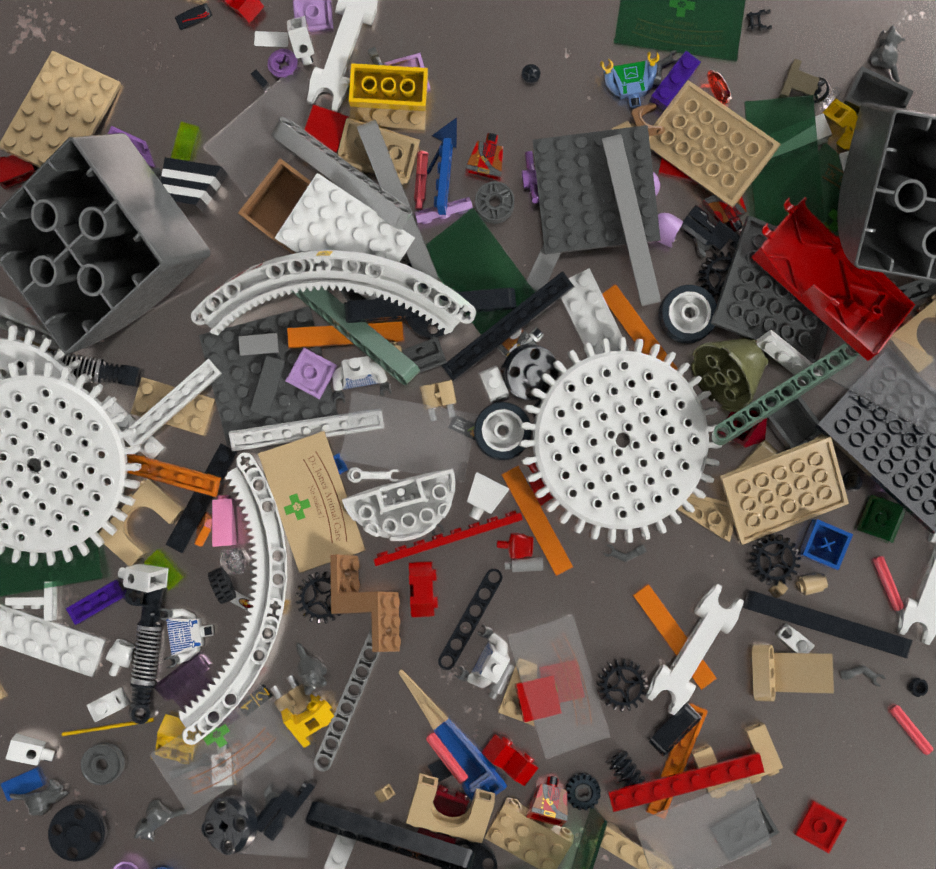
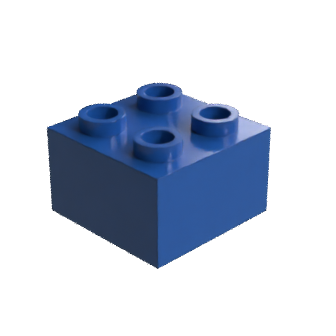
M812 519L798 555L833 570H839L853 534L821 520Z

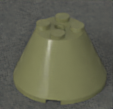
M743 338L703 343L692 354L694 361L691 363L694 377L700 376L702 378L698 383L699 387L703 392L710 391L711 395L708 398L712 402L716 400L722 404L721 408L738 412L751 404L764 369L768 365V359L761 348L756 345L757 340Z

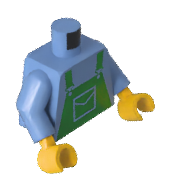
M650 51L647 53L650 63L641 61L613 66V62L608 58L609 65L604 67V62L601 61L600 66L605 70L603 74L606 87L614 95L618 96L620 100L629 99L630 108L640 107V97L646 96L656 78V62L659 60L658 52H656L654 59L650 58Z

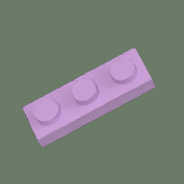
M466 197L448 202L446 215H439L437 207L426 208L414 213L417 223L428 224L435 218L446 219L453 213H467L473 206L470 198Z

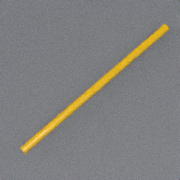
M150 718L146 723L154 722V718ZM133 721L62 732V736L137 724Z

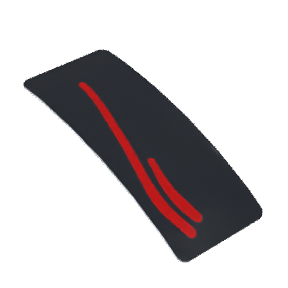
M204 3L177 15L175 20L179 29L183 30L213 15L208 4Z

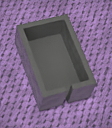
M862 66L856 72L842 102L852 108L857 114L861 104L864 102L904 109L907 107L914 91Z
M787 390L781 391V393L784 396H790V393ZM801 396L767 417V424L787 450L812 441L822 434L815 427L820 421ZM765 401L767 406H774V403L772 401Z

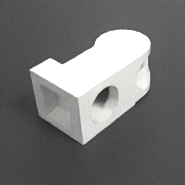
M787 623L776 634L795 653H809L815 646Z

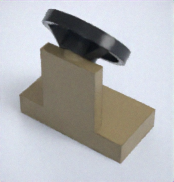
M794 59L790 64L777 99L785 101L791 89L803 93L805 99L810 103L823 101L829 94V83L822 77H816L800 71L799 67L802 61ZM826 83V92L821 98H819V94L822 91V86ZM807 95H814L816 100L808 99Z

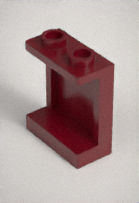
M438 784L433 800L436 810L448 817H458L465 814L470 802L467 794L456 791V793L450 792L448 787ZM418 827L417 833L452 844L456 842V837Z

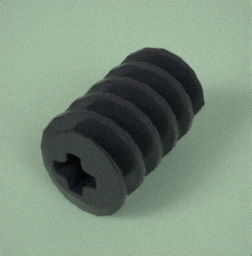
M626 750L613 754L605 761V763H612L609 767L610 770L616 768L614 776H621L618 779V783L625 781L622 788L642 783L646 780L644 776H640V770H635L637 765L631 763L632 758L627 757L628 752Z

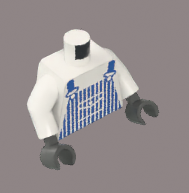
M369 356L341 361V367L337 368L333 373V389L336 390L333 392L334 403L337 404L336 400L338 398H342L343 403H345L342 389L381 383L380 395L384 396V390H388L391 395V384L386 382L387 377L384 369L375 361H372Z
M183 608L158 609V611L165 612L164 617H158V619L167 621L172 655L164 659L172 661V665L166 668H173L177 664L191 660L200 652L201 646L205 645L204 637L214 636L213 625L202 626L201 618H196V615Z
M482 625L484 633H477L480 637L489 639L471 674L466 669L458 667V669L462 670V674L460 676L455 674V677L480 688H485L491 683H498L510 658L507 654V643L495 633L493 634L492 628Z

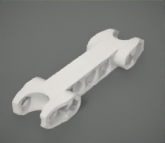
M338 0L335 13L343 17L324 69L315 67L310 78L307 103L313 105L320 93L328 92L334 98L332 111L338 112L342 103L347 98L350 89V78L344 77L352 52L362 24H373L377 13L378 0Z
M936 532L929 534V542L936 544ZM936 545L915 600L907 597L903 603L904 608L900 610L897 633L905 635L913 623L919 622L923 627L921 642L930 645L936 635Z
M715 584L696 606L694 613L701 618L671 667L668 668L662 664L651 680L646 698L652 701L662 690H668L672 697L668 713L675 715L692 696L696 685L689 680L719 631L721 630L728 634L739 618L744 601L737 598L727 609L722 608L718 602L722 588L719 584Z

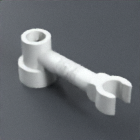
M352 467L347 471V478L354 483L361 481V479H389L392 482H396L398 479H392L391 473L399 471L391 469L389 472H369ZM354 472L359 474L356 479L353 477Z

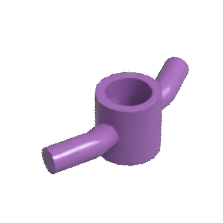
M527 151L525 152L527 170H522L523 188L530 189L532 202L538 203L539 194L533 152Z

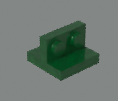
M871 495L857 531L873 536L881 542L893 543L906 510L898 503Z

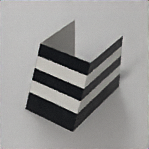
M165 157L161 183L175 202L196 205L203 212L228 174L222 166Z

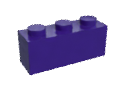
M685 51L652 94L649 102L655 103L657 108L664 112L687 80L696 72L701 61L688 51Z

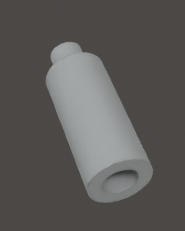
M542 557L511 558L512 562H504L505 570L512 569V572L543 571Z
M508 663L498 683H491L489 687L491 690L490 698L495 700L498 694H502L515 666Z

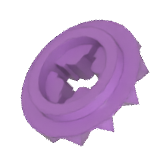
M279 49L270 55L268 69L277 78H286L288 75H293L294 70L297 69L298 60L291 50ZM285 60L287 66L281 68L278 63H283Z

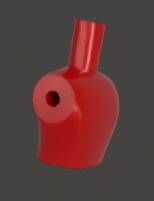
M511 533L509 541H497V548L508 549L510 558L531 557L534 541L532 536L522 533Z

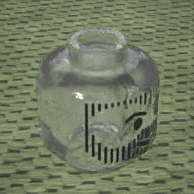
M229 546L220 553L219 562L228 575L236 574L237 576L246 570L245 567L248 559L239 547Z

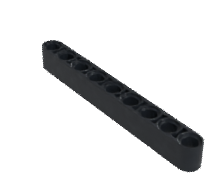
M515 288L456 292L474 306L476 313L511 310L517 307ZM440 296L443 301H448L446 296ZM384 298L355 300L344 303L346 323L420 317L419 310L413 313L411 306L405 309V303L399 306L398 300L392 303L391 298L386 300Z
M749 589L743 604L745 609L908 659L913 640Z
M317 801L312 802L305 822L312 827L445 869H472L476 853L468 848Z

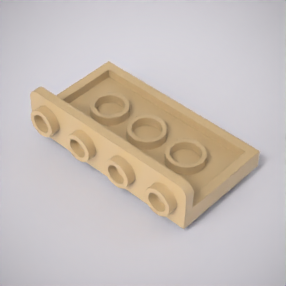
M347 118L337 155L360 172L375 174L357 129L358 126L365 123ZM379 127L401 184L408 183L421 140Z
M506 797L502 808L484 838L538 869H557L573 844L574 835L566 827L527 818L526 815L529 808L523 806L515 798Z

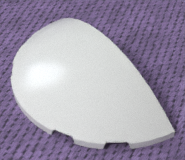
M453 468L401 479L342 499V502L352 520L357 521L364 531L375 537L388 538L390 541L416 539L432 531L449 512L455 493Z

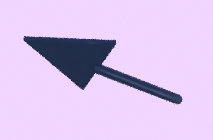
M457 117L432 135V137L442 141L441 145H443L444 138H451L453 147L457 149ZM439 148L427 170V174L431 172L439 157Z

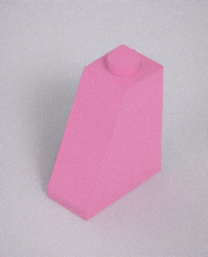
M229 495L217 496L218 500H212V546L238 545L235 500L229 499Z

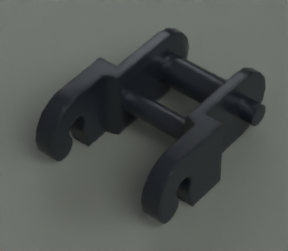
M763 9L757 13L750 12L746 16L750 19V25L747 26L748 29L754 30L759 28V31L772 29V25L767 27V25L761 24L760 15L770 14L771 10L765 11ZM753 17H758V24H754Z

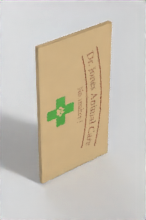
M320 431L317 434L258 453L299 573L330 563V555H353L365 551L356 521L352 520L342 502V499L347 498L325 431Z

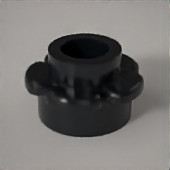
M914 678L912 683L909 684V690L916 697L924 696L928 691V684L924 679Z

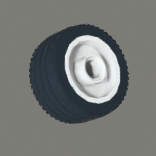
M679 286L670 291L660 305V325L665 334L677 342L687 344L698 342L708 336L715 327V325L711 324L717 306L716 301L707 290L700 286ZM689 312L691 317H686L684 313Z
M509 402L493 403L484 408L475 421V441L480 450L493 459L509 460L515 458L526 449V447L519 446V442L530 440L532 430L520 428V423L531 422L527 414L517 405ZM500 428L506 429L505 435L499 433Z

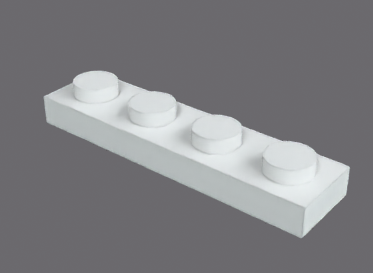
M772 330L757 339V346L794 375L813 364ZM813 370L815 375L822 376L819 370Z
M108 396V397L102 402V404H104L107 399L112 398V397H111V396ZM117 402L107 409L113 417L121 412L127 413L124 420L117 422L120 432L125 431L136 422ZM151 435L139 446V451L148 458L156 459L166 447Z

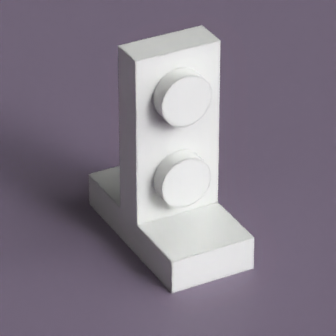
M57 581L44 582V597L5 598V605H12V609H24V605H31V609H43L44 605V621L57 620Z
M337 835L323 869H345L356 840Z

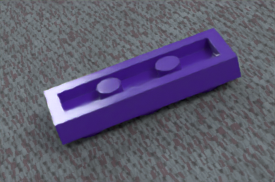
M118 579L67 607L66 610L73 623L77 625L121 600L124 589Z

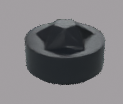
M534 64L526 65L522 69V80L527 84L537 83L540 79V69Z
M854 471L847 472L842 478L844 487L849 491H857L863 484L862 477Z

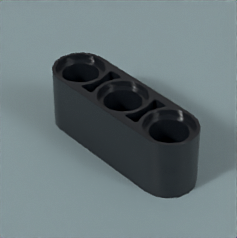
M686 703L651 737L649 743L663 757L691 731L702 717L689 703Z

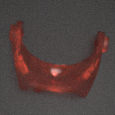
M713 69L708 71L707 79L716 99L724 105L728 104L732 96L725 80L719 72ZM717 82H720V84L722 85V87H723V89H724V91H725V94H726L725 97H724V94H723V91H722L721 87L719 86V84H718Z

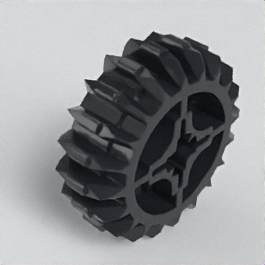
M720 251L719 258L716 253H713L712 259L709 257L705 259L707 264H701L704 270L698 271V274L703 276L698 278V282H704L700 287H706L713 298L717 296V303L721 294L719 290L725 282L723 281L720 284L721 275L729 270L732 261L731 252H727L725 257L723 251ZM717 263L728 264L725 269H715L712 267ZM709 272L712 274L711 276H713L716 280V284L714 287L710 282Z
M771 534L770 539L765 535L763 537L764 542L761 539H757L759 547L752 545V548L756 551L749 552V555L754 556V559L748 560L749 563H754L750 570L757 569L753 576L758 577L761 575L759 581L763 582L766 579V585H771L772 580L774 586H778L779 580L784 585L786 584L785 577L789 581L792 580L790 573L797 575V571L793 569L794 567L800 568L799 564H795L796 560H801V557H795V554L800 551L799 549L792 550L796 544L790 543L788 545L790 542L788 537L783 541V535L781 534L778 535L777 540L775 534ZM771 544L780 545L779 548L772 553L764 550L767 546ZM784 550L787 551L789 556L788 565L783 560ZM761 555L766 559L765 570L762 569L760 564ZM769 556H777L780 564H772L771 557ZM776 567L785 570L776 576L769 575Z
M325 571L322 573V577H320L319 572H315V579L309 574L308 579L310 581L308 582L306 579H303L302 583L305 587L299 585L297 588L302 593H296L295 595L301 597V600H297L296 604L302 603L303 605L298 609L299 612L305 609L306 612L303 614V617L305 618L310 614V622L317 617V624H320L321 618H323L325 624L328 623V617L332 621L335 620L334 614H331L329 604L331 589L324 591L317 584V582H326L331 585V574L329 578H326L327 572ZM312 585L314 598L307 602L306 594ZM319 592L321 595L330 592V594L326 596L327 598H325L326 601L324 603L322 600L317 601L315 603L313 602L317 599V597H319ZM316 604L321 605L326 613H317L310 607Z
M615 659L614 667L609 662L607 663L610 668L608 671L606 668H602V671L606 673L605 675L598 674V677L603 679V681L596 682L597 686H602L597 692L600 694L604 693L600 697L602 701L608 698L605 703L606 706L613 703V710H616L619 705L621 712H623L624 706H626L628 711H631L630 704L637 708V700L641 703L644 702L640 696L641 694L644 696L647 694L643 689H648L649 685L643 684V682L648 681V677H641L645 674V671L640 670L638 672L639 664L632 667V660L626 665V659H622L621 665H619V661ZM625 669L633 672L637 678L626 679L622 670ZM616 672V681L607 686L609 677ZM621 679L625 683H628L627 686H625L626 688L624 689V691L621 689V687H618V684H620L619 682L621 681ZM638 684L636 693L629 699L630 688ZM608 692H621L623 700L612 698Z

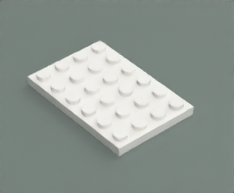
M317 173L277 233L275 239L296 253L324 250L348 251L380 256L400 262L415 237L404 230L394 228L379 217L376 211ZM349 260L351 266H356L354 261ZM371 265L374 270H380L377 265ZM361 289L357 291L358 294L367 300L376 299V292H373L370 296L368 290L364 294L361 293Z

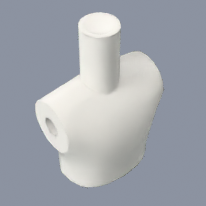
M116 639L106 656V660L113 663L109 675L116 676L120 666L129 667L135 647L132 643Z

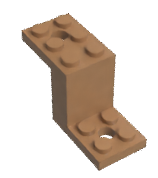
M330 555L331 614L371 613L372 652L400 651V599L398 592H359L358 556Z

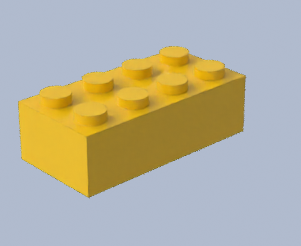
M351 63L350 107L426 112L428 68Z

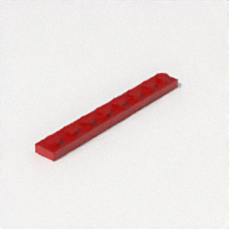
M514 510L505 513L506 517L498 519V516L486 519L487 523L483 525L476 522L468 525L469 529L462 531L460 527L451 530V535L443 537L441 533L432 536V541L425 542L422 539L413 542L414 546L410 548L403 545L395 548L396 552L388 554V551L376 554L377 558L373 559L374 564L379 566L523 520L522 514Z
M757 752L608 791L612 811L617 812L765 773L761 755Z

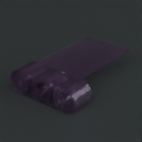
M198 653L191 660L182 663L155 686V689L165 701L173 698L185 712L184 705L191 707L190 700L196 702V695L203 696L201 690H208L206 684H211V682L205 677L204 673L209 669L210 665ZM233 710L217 728L224 724L229 727L240 716ZM213 711L209 713L208 720L215 722L218 719V713ZM216 730L215 732H213L214 735L212 736L216 737L215 735H217L218 733L220 734L221 732H218Z

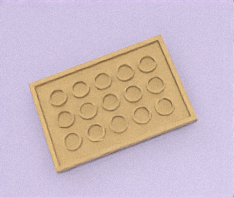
M52 50L1 139L0 150L40 167L69 137L95 134L120 89L121 83Z
M687 80L653 125L663 126L665 129L664 133L649 136L650 149L732 208L781 146L779 142L689 80Z
M822 436L720 476L738 539L742 545L849 504L832 438L829 436Z

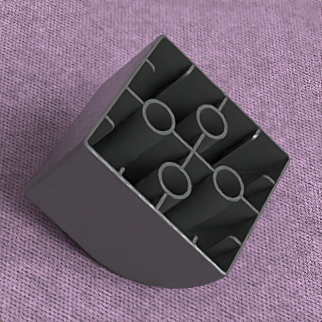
M872 102L861 104L840 186L837 214L838 233L843 252L850 263L856 268L936 282V115Z
M124 133L69 137L0 207V265L65 354L91 346L118 332L144 315L201 265L211 253L208 246L135 145ZM29 218L44 240L54 235L52 231H55L59 237L43 245L25 219Z

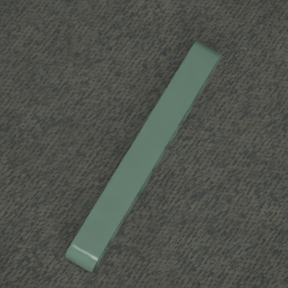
M323 286L320 290L314 287L312 291H309L308 288L305 292H302L301 289L298 293L292 291V293L401 384L407 385L420 372L418 366L366 322L346 323L344 304L329 291L324 290Z
M848 343L841 345L719 423L712 433L713 442L717 445H724L853 363L859 353ZM845 350H851L854 355H848ZM829 360H835L838 365L830 364ZM813 370H819L822 376L815 375ZM797 380H803L806 386H800ZM787 390L790 393V396H784L781 393V391ZM765 401H772L774 403V406H767ZM749 411H756L758 413V417H752L749 414ZM733 421H740L742 427H735ZM723 431L726 437L720 438L716 432Z

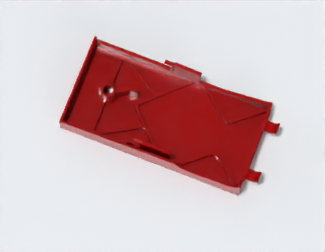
M806 197L796 206L792 205L789 202L790 198H788L783 206L789 214L774 231L768 228V223L762 228V234L767 239L751 258L867 361L871 360L879 354L914 308L915 304L884 273L859 269L852 265L843 252L839 236L834 235L806 207Z

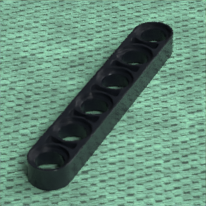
M492 568L486 572L439 656L438 664L443 670H450L455 666L502 582L503 576L498 569ZM493 571L497 572L500 576L499 580L495 583L488 579L489 574ZM486 588L490 591L488 599L480 598L479 591ZM477 605L480 607L481 612L478 616L470 614L471 606ZM463 622L470 623V632L463 633L460 630V625ZM454 639H459L462 642V646L458 650H454L451 647V641ZM444 656L452 658V664L449 667H445L441 663V659Z

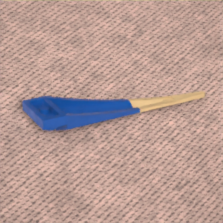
M400 670V676L422 709L434 732L468 775V779L461 783L471 801L473 800L476 788L495 793V796L507 787V784L495 771L496 768L414 681L403 670Z

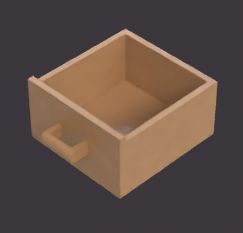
M280 158L238 214L246 223L287 254H295L296 252L277 241L275 237L311 181Z

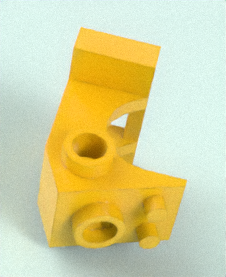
M835 98L822 113L842 128L845 127L844 134L836 144L843 149L849 150L858 116L852 108Z
M310 694L311 701L307 705V710L301 714H292L288 708L281 711L283 723L303 748L310 745L309 735L327 726L334 717L330 711L332 708L326 700L321 701L319 695L315 697ZM312 718H315V720H314L313 722H311V723H309V724H305L306 722H308V721L311 720Z

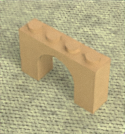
M936 294L931 296V302L928 304L924 302L916 309L918 312L914 316L908 315L902 322L903 325L895 331L887 342L895 354L916 374L933 362L917 340V328L923 319L936 318Z
M151 479L142 480L135 494L129 495L135 499V503L132 506L125 504L119 509L128 515L124 522L111 516L110 523L117 529L113 536L102 527L98 530L99 535L105 542L104 544L128 566L138 564L147 554L130 537L127 531V521L134 510L140 507H149L169 524H173L184 511V508Z
M759 722L745 728L744 731L752 748V753H760L765 773L708 787L706 790L711 798H721L729 790H740L744 787V784L759 782L761 777L767 774L768 776H773L779 773V769L783 768L764 723ZM709 744L691 752L697 768L718 763Z
M419 773L406 823L413 827H422L432 832H441L451 837H459L470 842L482 843L494 807L495 793L476 788L471 806L465 814L458 817L444 816L436 810L433 804L438 786V778Z
M602 817L591 833L597 845L637 869L674 868L667 856L652 847L650 850L641 847L622 834L616 825Z

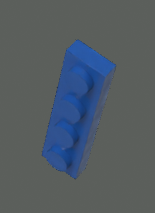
M444 138L443 145L439 147V156L442 159L441 162H438L437 167L438 174H440V178L436 179L438 196L434 197V207H437L439 215H446L453 154L451 138Z

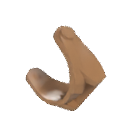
M655 103L640 106L631 111L635 126L648 125L649 136L661 135L665 131L663 126H652L642 119V116L657 108Z

